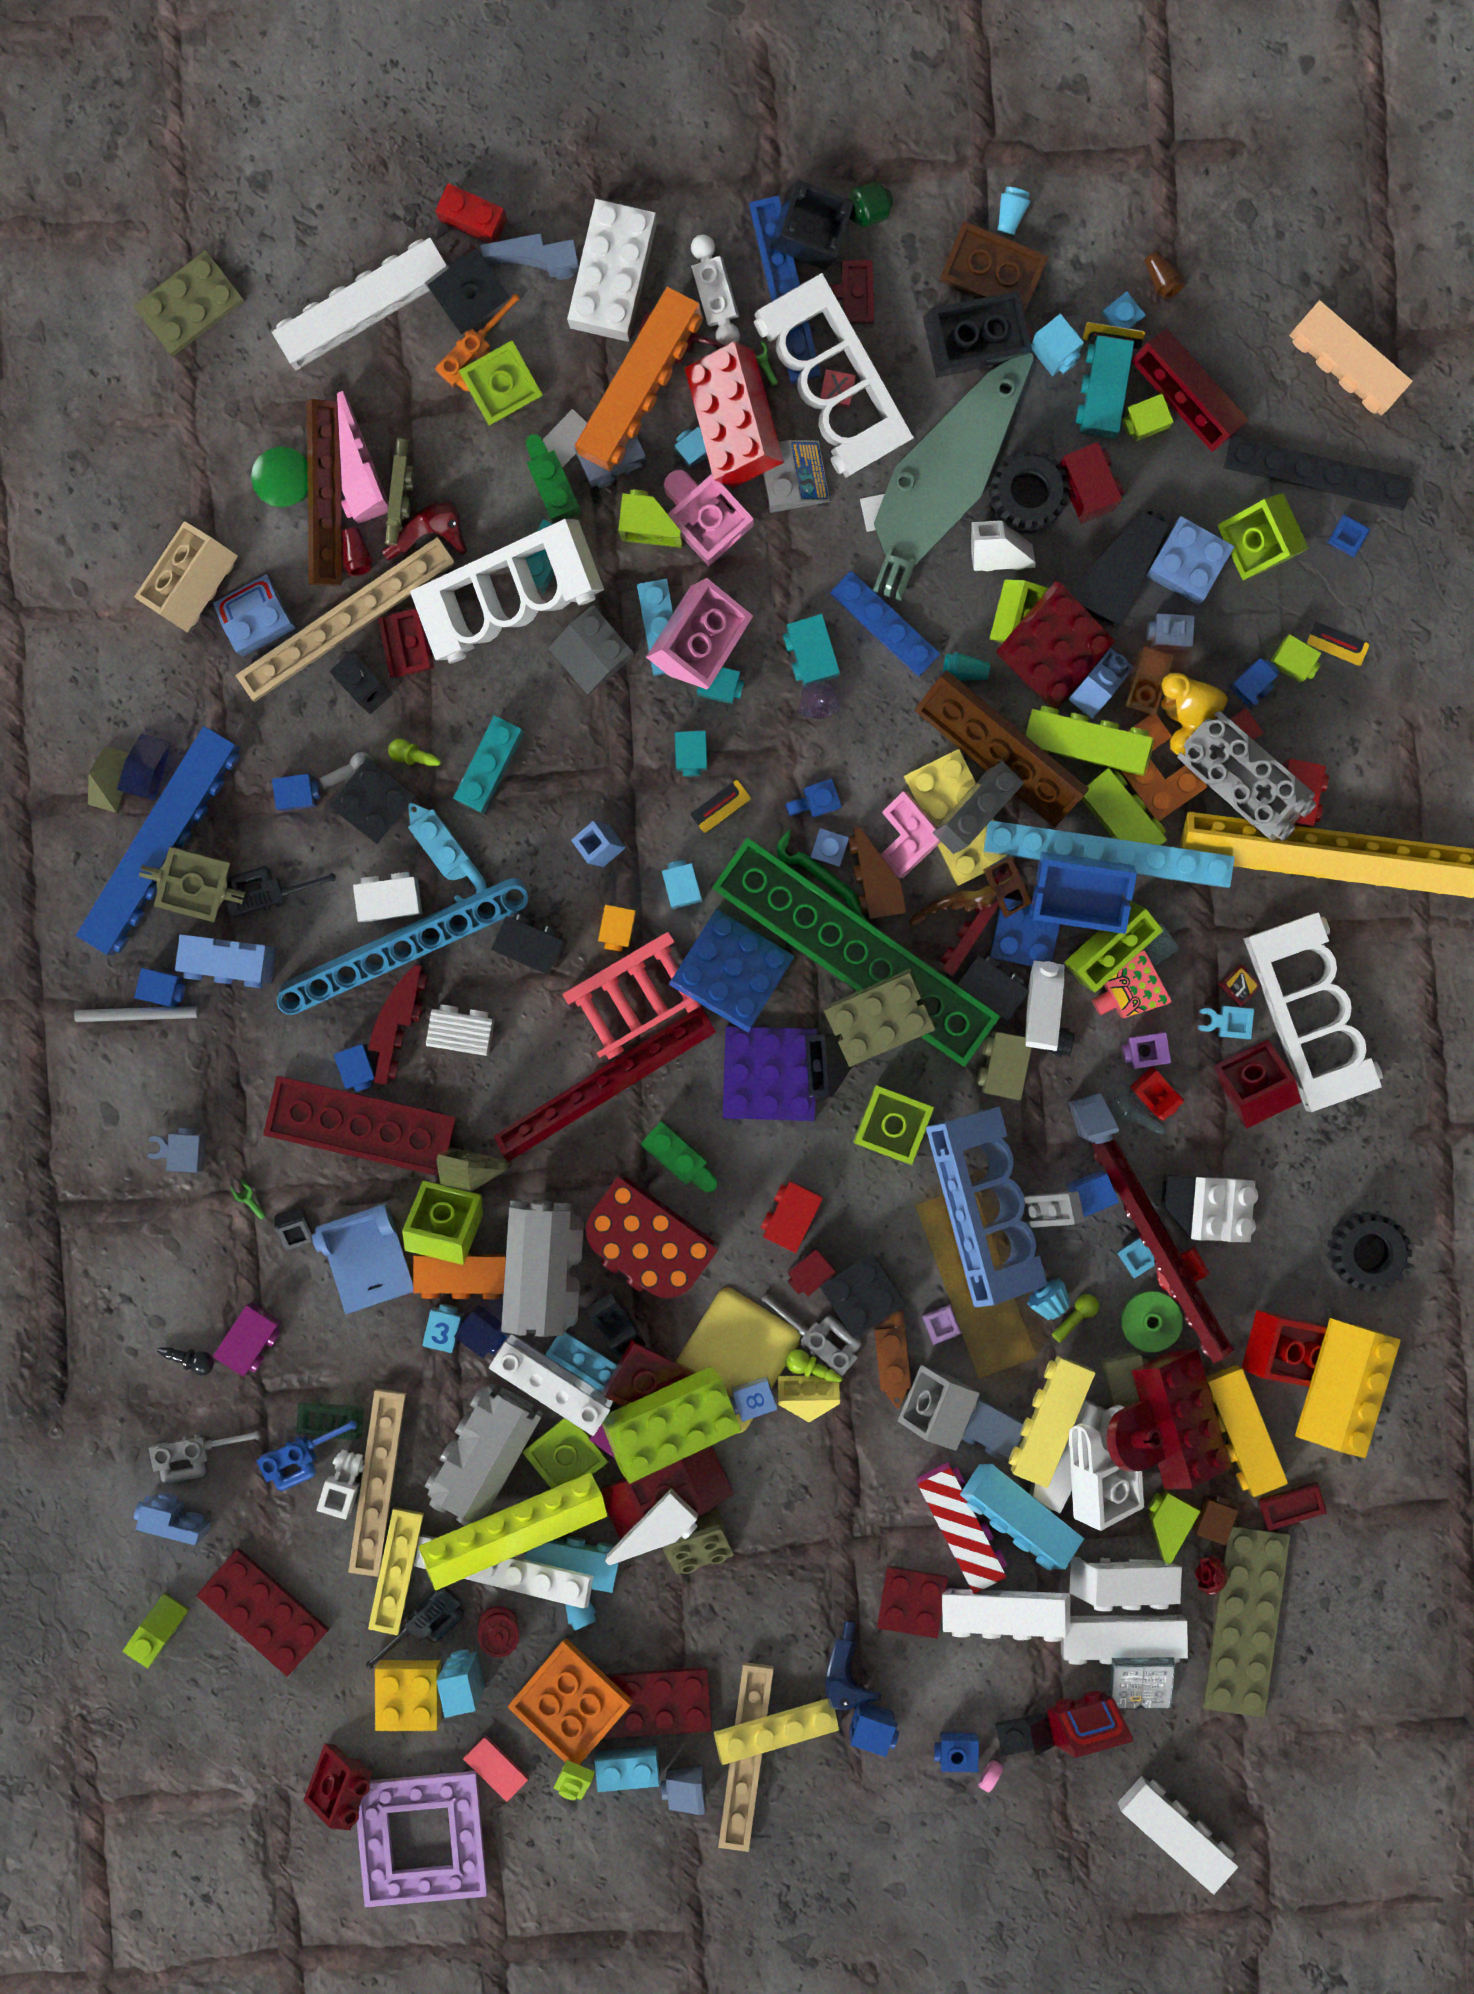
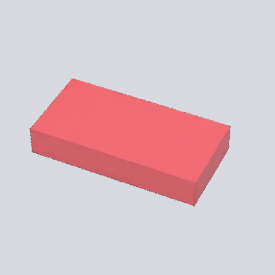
M487 1735L463 1758L506 1802L529 1780V1777Z

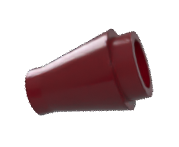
M359 528L343 530L341 532L343 538V568L347 570L350 576H360L370 572L373 559L361 537Z

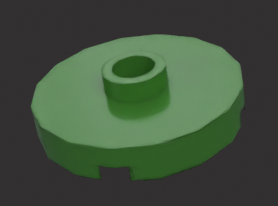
M1145 1291L1135 1294L1125 1303L1121 1313V1327L1125 1338L1134 1347L1145 1352H1160L1169 1348L1178 1340L1182 1331L1183 1316L1179 1306L1170 1296L1159 1291ZM1150 1317H1156L1157 1325L1149 1327L1147 1320Z

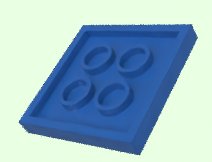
M715 909L669 985L744 1031L749 1032L793 960L794 955L718 909Z

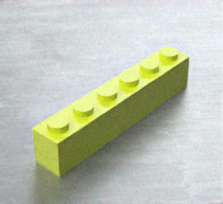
M590 1472L418 1547L426 1571L436 1591L607 1517L603 1496Z

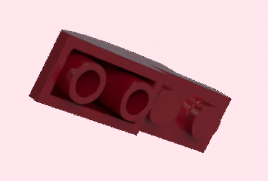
M414 965L402 977L388 996L377 1017L368 1050L380 1052L375 1083L387 1085L391 1084V1079L397 1078L399 1061H395L397 1049H402L405 1038V1031H401V1025L414 1026L415 1021H420L423 1004L418 1003L420 991L426 990L428 973H424L425 966Z

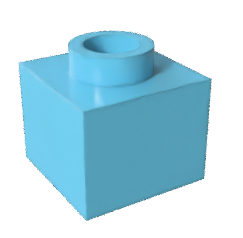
M699 426L693 431L690 428L685 430L676 438L678 443L674 445L675 452L690 471L708 457Z

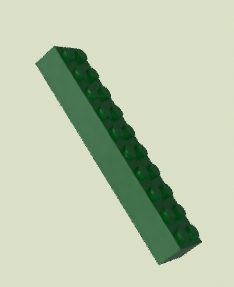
M748 837L712 886V890L856 992L912 968L923 992L922 998L916 1002L919 1005L920 1001L926 999L937 1023L934 1031L920 1037L963 1067L966 1066L1000 1018L994 1011Z

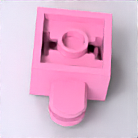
M675 470L665 478V493L676 505L668 513V516L680 529L682 538L708 566L715 562L754 526L752 516L722 483L714 481L712 474L700 485L683 470Z

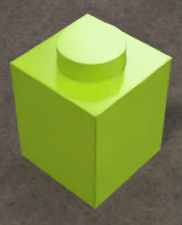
M1163 394L1128 407L1124 413L1125 418H1122L1127 435H1132L1135 442L1165 431L1173 424V419Z
M1289 634L1282 640L1270 662L1281 673L1301 683L1306 678L1312 679L1321 665V663L1317 662L1321 653Z

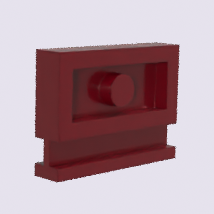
M416 608L378 618L390 678H399L400 676L435 669L431 647Z

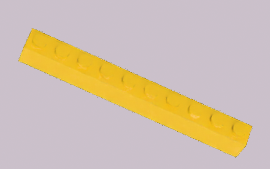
M1195 812L1187 813L1181 836V849L1235 856L1233 865L1235 867L1474 898V849L1302 826H1295L1294 831L1284 841L1280 838L1272 841L1246 819Z

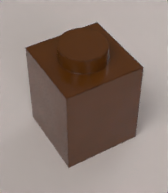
M1217 1493L1214 1494V1497L1204 1494L1199 1508L1201 1512L1192 1527L1196 1535L1226 1545L1238 1514L1237 1508L1231 1504L1232 1499Z

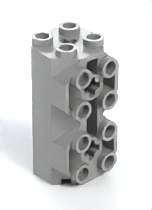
M1216 712L1214 715L1218 719L1211 721L1208 718L1185 742L1183 747L1186 749V755L1180 752L1177 758L1270 840L1274 841L1280 838L1284 841L1294 831L1295 826L1293 824L1300 816L1306 817L1315 808L1317 803L1312 800L1315 793L1222 712Z
M510 1200L501 1332L525 1336L527 1333L541 1337L563 1336L567 1328L574 1326L578 1321L580 1283L576 1277H571L568 1270L572 1265H578L582 1259L584 1222L580 1216L574 1214L572 1204L554 1203V1207H552V1201L533 1200V1203H530V1205H528L529 1201Z
M492 1383L487 1387L482 1385L470 1404L471 1407L475 1408L472 1414L466 1412L454 1432L460 1435L458 1440L456 1441L452 1438L450 1443H448L439 1459L444 1462L443 1466H436L424 1486L429 1489L427 1495L432 1498L429 1505L442 1513L446 1511L453 1513L457 1516L456 1520L464 1526L486 1517L543 1415V1412L539 1409L536 1414L532 1412L531 1409L534 1405L530 1401L502 1387L500 1392L493 1391L496 1385Z

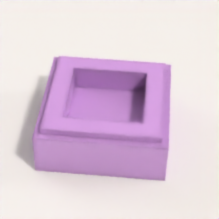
M950 1304L922 1315L933 1345L962 1334Z

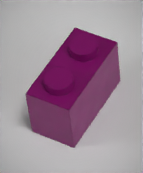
M253 1302L247 1304L213 1357L243 1377L250 1371L255 1373L265 1359L261 1354L266 1346L272 1347L282 1332L278 1328L282 1321Z

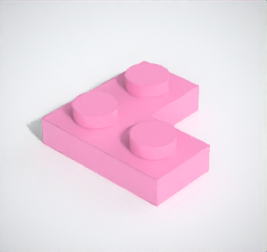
M905 791L882 812L901 834L881 854L898 878H904L941 842L932 833L937 827L912 796Z

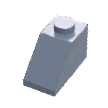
M703 1766L666 1770L665 1781H661L662 1800H668L669 1810L695 1815L705 1814L707 1795Z

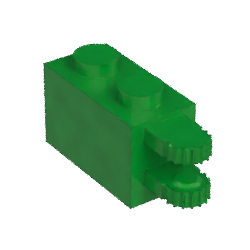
M530 434L525 439V444L531 461L526 462L553 524L581 514L580 507L555 450L548 452L541 436Z
M661 1120L642 1141L641 1145L685 1185L691 1181L699 1189L701 1188L702 1191H705V1193L713 1192L716 1189L715 1187H717L718 1181L715 1175L713 1176L712 1172L704 1166L708 1160L666 1122Z

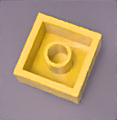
M441 1660L379 1661L375 1668V1731L438 1730L441 1723V1699L437 1679L441 1673Z

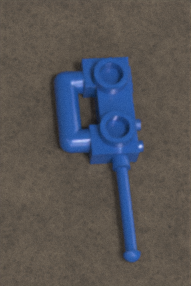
M351 1420L350 1423L314 1440H308L307 1436L303 1438L298 1436L295 1438L296 1441L292 1443L288 1441L285 1443L286 1446L260 1456L256 1462L266 1482L273 1480L276 1488L279 1491H284L314 1477L316 1469L312 1461L317 1456L313 1448L341 1433L355 1429L357 1423ZM297 1464L298 1467L302 1468L288 1476H284L285 1471L283 1468L286 1466Z

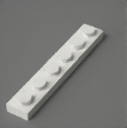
M421 1535L419 1536L418 1546L437 1537ZM417 1546L414 1566L426 1569ZM512 1557L464 1579L585 1609L589 1606L594 1576Z

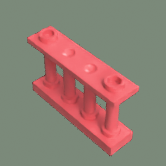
M666 932L562 994L568 1005L575 1002L577 1007H582L605 1048L597 1052L599 1058L604 1055L608 1059L615 1057L625 1051L622 1047L623 1044L684 1008L689 1013L702 1005L680 992L684 1001L668 1010L644 969L646 967L644 961L655 956L656 960H661L671 979L673 978L679 967L670 953L673 951L670 946L675 941L669 932ZM627 971L630 976L634 975L658 1016L644 1025H641L618 986L620 981L617 977ZM600 987L604 991H608L631 1030L629 1034L617 1041L613 1038L591 1000L593 998L591 992Z

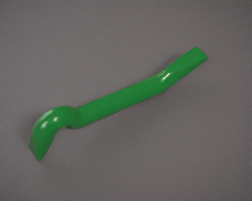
M789 829L778 842L777 854L779 859L789 865L800 864L844 898L854 913L866 921L865 915H862L859 899L850 887L807 854L797 852L794 856L786 854L785 850L788 846L791 832Z

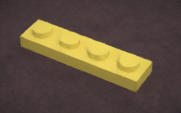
M394 1507L392 1510L368 1627L369 1630L397 1636L400 1633L424 1517L422 1512Z
M823 1699L715 1731L714 1737L719 1760L722 1765L836 1732L839 1731L835 1709L830 1708L828 1699Z

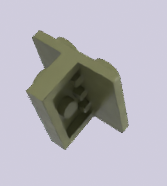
M718 1508L698 1516L695 1521L698 1526L688 1538L684 1539L681 1536L675 1543L662 1547L676 1574L692 1573L699 1567L722 1563L734 1555Z

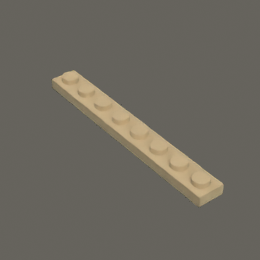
M436 537L235 676L252 701L256 702L409 597L411 590L431 582L456 565V563L439 538Z

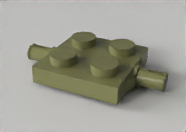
M396 439V451L393 457L387 514L388 521L385 524L387 526L385 544L393 546L398 545L399 529H402L404 521H409L411 503H409V497L406 496L407 490L413 491L414 472L413 466L408 464L409 440Z
M173 846L169 847L166 861L160 869L142 864L140 869L142 871L139 872V877L157 881L155 907L211 922L216 921L219 906L224 899L242 904L245 892L227 888V875L231 862Z

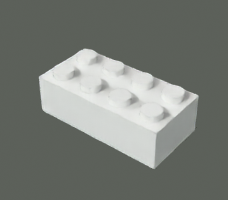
M595 199L567 318L571 329L627 342L630 341L657 225L655 212Z

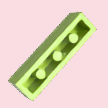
M1041 706L1040 711L1032 709L1025 736L1046 753L1146 776L1155 742L1152 737H1148L1149 731L1131 727L1130 732L1119 730V724L1101 720L1100 725L1089 723V717L1076 713H1071L1070 718L1058 715V709Z

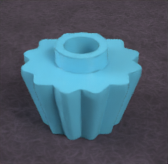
M1060 1278L1056 1280L1051 1279L1047 1282V1286L1034 1290V1293L1029 1296L1030 1300L1027 1302L1031 1309L1047 1320H1054L1060 1317L1070 1305L1065 1284Z

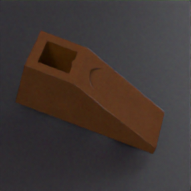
M860 827L853 828V835L848 836L851 854L857 853L859 866H854L856 884L863 885L864 896L859 897L862 915L868 914V919L873 920L905 914L906 908L900 880Z

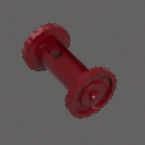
M493 1606L486 1609L479 1618L478 1642L481 1649L487 1655L501 1658L511 1654L516 1649V1645L519 1642L518 1621L515 1614L509 1608Z

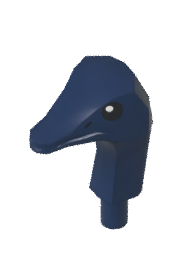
M844 1621L842 1638L835 1640L825 1678L826 1696L830 1708L838 1711L850 1710L867 1702L879 1701L882 1696L880 1692L861 1687L852 1679L851 1661L858 1642L854 1641L856 1623L851 1621Z

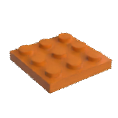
M566 1638L507 1707L564 1762L569 1760L580 1765L634 1701Z

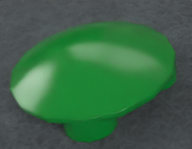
M279 446L268 449L258 457L253 465L251 480L254 491L263 502L271 506L287 507L304 501L308 496L307 460L293 448Z

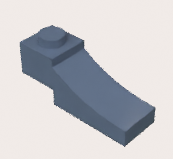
M541 233L480 245L482 257L488 265L505 263L530 265L548 271L550 278L556 277L558 280L571 278L574 276V273L579 271L573 239L544 245Z

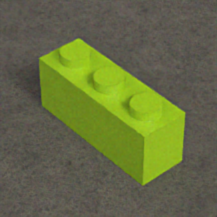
M1108 768L1086 785L1089 790L1081 800L1113 839L1161 845L1167 840L1163 835L1166 832L1163 825L1156 818L1151 820L1144 812L1147 808L1138 795H1130L1124 787L1127 785V782L1117 770L1112 772Z
M1131 901L1126 934L1099 930L1064 962L1081 985L1096 993L1163 932L1146 908Z

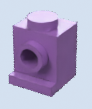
M1166 1032L1126 1038L1127 1044L1122 1045L1124 1062L1130 1063L1133 1069L1171 1063ZM1142 1045H1146L1149 1048L1148 1055L1144 1057L1139 1054V1047Z

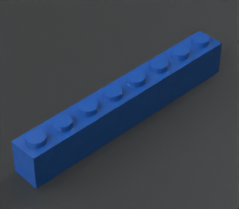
M202 727L75 936L106 955H115L116 952L120 953L129 940V937L126 936L132 926L136 927L145 914V911L142 909L148 900L152 901L157 895V881L139 877V872L142 871L140 870L142 864L160 869L166 861L170 846L181 847L182 849L186 847L192 837L190 830L196 821L199 823L208 811L206 804L212 795L216 796L224 785L222 778L228 769L232 770L239 761L240 754L238 752L241 747L210 728Z

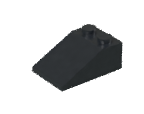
M1019 291L930 308L923 317L936 378L968 372L1033 352Z

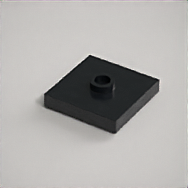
M475 246L469 248L425 282V285L461 334L510 298Z

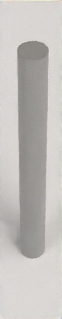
M198 1006L75 1010L74 1013L75 1022L199 1017Z

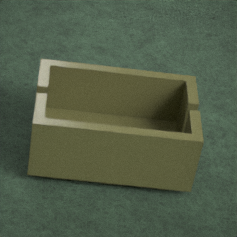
M912 968L826 1005L824 1013L835 1036L842 1035L838 1043L849 1067L936 1029L937 1023L926 999L920 1001L919 1005L916 1002L922 998L923 992Z

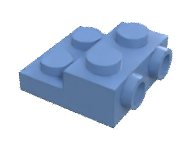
M160 1492L159 1495L155 1494L153 1497L146 1495L143 1502H138L134 1512V1519L138 1520L135 1530L195 1546L209 1533L211 1521L203 1520L204 1516L195 1512L182 1514L185 1502L177 1500L176 1495L166 1492Z

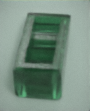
M300 1402L298 1403L296 1433L321 1437L335 1430V1414L339 1415L338 1428L346 1425L347 1420L348 1423L351 1420L355 1421L357 1427L333 1438L350 1441L356 1440L362 1436L364 1408L350 1405ZM310 1411H314L313 1427H309ZM323 1413H326L325 1428H322Z

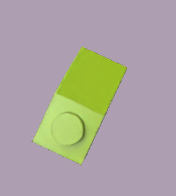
M1163 1488L1160 1494L1156 1493L1153 1496L1148 1509L1151 1510L1149 1518L1160 1556L1165 1563L1171 1565L1201 1511L1192 1503Z
M164 1592L122 1652L148 1669L158 1658L190 1609Z

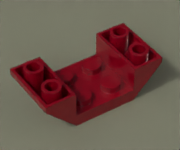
M712 1445L630 1484L623 1477L599 1488L607 1513L620 1540L671 1488L698 1513V1516L708 1512L734 1495V1491Z

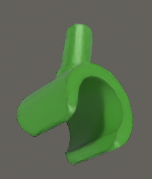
M760 342L764 353L759 356L755 355L757 363L764 370L771 386H775L778 384V381L768 362L767 345L764 342Z
M240 1179L245 1190L238 1193L231 1186L232 1194L238 1202H245L249 1205L260 1220L263 1219L266 1214L254 1201L250 1186L246 1180Z

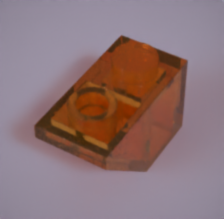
M1147 647L1139 651L1130 680L1125 707L1156 715L1163 693V678L1169 674L1174 658L1173 655Z

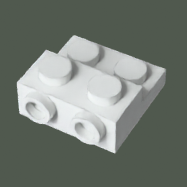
M1196 1177L1191 1239L1251 1242V1234L1256 1229V1223L1253 1219V1206L1258 1200L1255 1181L1238 1178Z

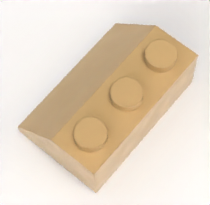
M184 521L134 598L188 633L190 628L198 622L200 613L208 601L215 596L217 587L225 575L229 574L233 569L234 562L238 556L212 537Z

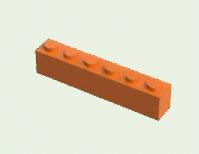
M666 287L575 443L579 456L611 472L615 464L619 465L626 454V444L630 438L634 439L637 436L642 425L640 420L644 413L650 412L656 403L657 395L655 394L661 385L665 386L668 383L672 374L671 367L676 358L680 360L683 357L688 346L686 341L690 334L696 333L701 326L703 316H701L702 313L698 302Z

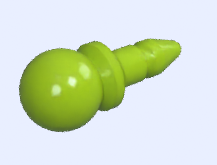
M395 739L388 747L390 758L397 763L406 762V764L413 765L415 762L427 766H438L441 764V761L433 754L420 751L418 745L410 744L405 739Z
M796 1349L787 1355L786 1366L792 1373H804L805 1377H809L813 1373V1375L825 1378L827 1381H842V1377L833 1369H827V1367L821 1364H815L816 1357L810 1358L803 1350Z

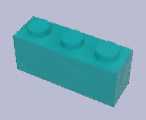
M1097 335L1094 345L1088 344L1085 363H1090L1089 375H1083L1080 393H1085L1084 405H1078L1075 423L1080 424L1079 433L1115 439L1119 434L1134 341Z
M494 715L453 799L485 815L525 732L521 728Z

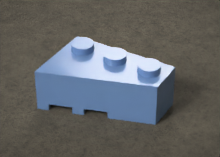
M180 934L175 971L184 972L183 978L202 980V975L214 976V982L232 984L233 979L244 980V986L262 988L263 983H272L277 947Z

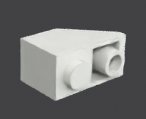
M1004 521L972 522L971 555L974 571L1035 568L1036 562L1033 545Z

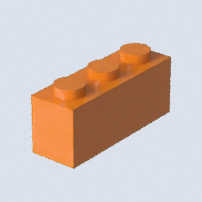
M416 1254L413 1256V1293H421V1298L424 1299L440 1298V1293H452L453 1299H469L470 1294H482L483 1299H501V1294H504L506 1254H468L464 1265Z

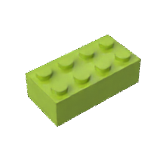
M711 1366L608 1413L602 1422L619 1469L629 1484L742 1431L722 1378Z

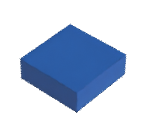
M1343 514L1327 543L1355 557L1370 528Z

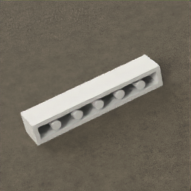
M431 238L425 241L419 239L413 242L405 253L400 256L392 255L386 258L378 269L373 272L368 270L356 277V282L346 288L341 286L334 289L329 294L328 299L321 303L313 302L303 309L301 315L294 319L291 317L286 318L278 323L277 329L272 331V334L294 370L300 369L429 292L430 290L425 285V282L447 266Z

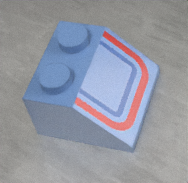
M268 574L213 603L227 637L236 653L242 657L296 629Z

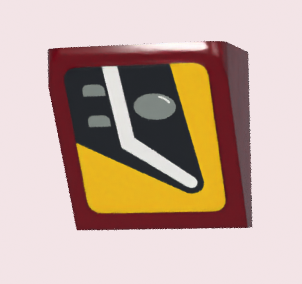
M1242 963L1218 983L1238 1007L1243 1006L1262 987Z

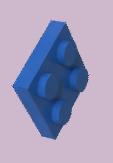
M1004 898L1008 910L1022 904V901ZM1032 904L1007 918L1003 916L1001 909H999L990 956L993 959L1031 967L1034 960L1052 962L1060 924L1032 920L1030 912Z

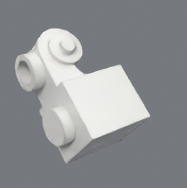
M345 1449L338 1453L333 1461V1464L336 1465L335 1476L330 1475L325 1481L316 1511L345 1520L352 1513L360 1483L355 1481L359 1473H362L364 1469L363 1455L354 1454V1452L349 1453Z

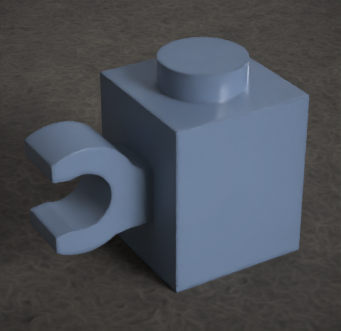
M1157 614L1153 618V622L1149 621L1147 626V640H1152L1151 648L1188 651L1193 647L1195 616Z
M178 1127V1133L168 1134V1141L162 1136L149 1137L150 1142L159 1143L160 1151L158 1153H148V1158H167L166 1171L201 1172L204 1166L206 1134H197V1128Z

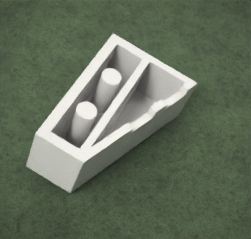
M1073 1557L1070 1569V1594L1093 1605L1094 1609L1098 1611H1112L1113 1606H1122L1126 1610H1140L1141 1605H1150L1154 1609H1168L1169 1604L1181 1603L1182 1567L1174 1563L1169 1565L1163 1560L1129 1559V1562H1110V1558H1100V1563H1088L1081 1560V1557Z

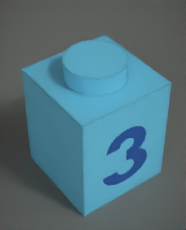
M440 1304L439 1308L433 1307L430 1310L422 1346L453 1353L457 1346L464 1314L457 1312V1307L448 1304Z

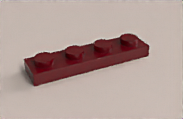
M1007 867L1005 871L998 870L994 876L996 884L1011 877L1012 872L1010 868ZM995 902L989 908L981 906L973 909L977 912V915L971 923L966 920L956 935L961 938L955 948L949 946L940 959V962L944 964L941 971L949 976L955 974L999 906L998 902Z

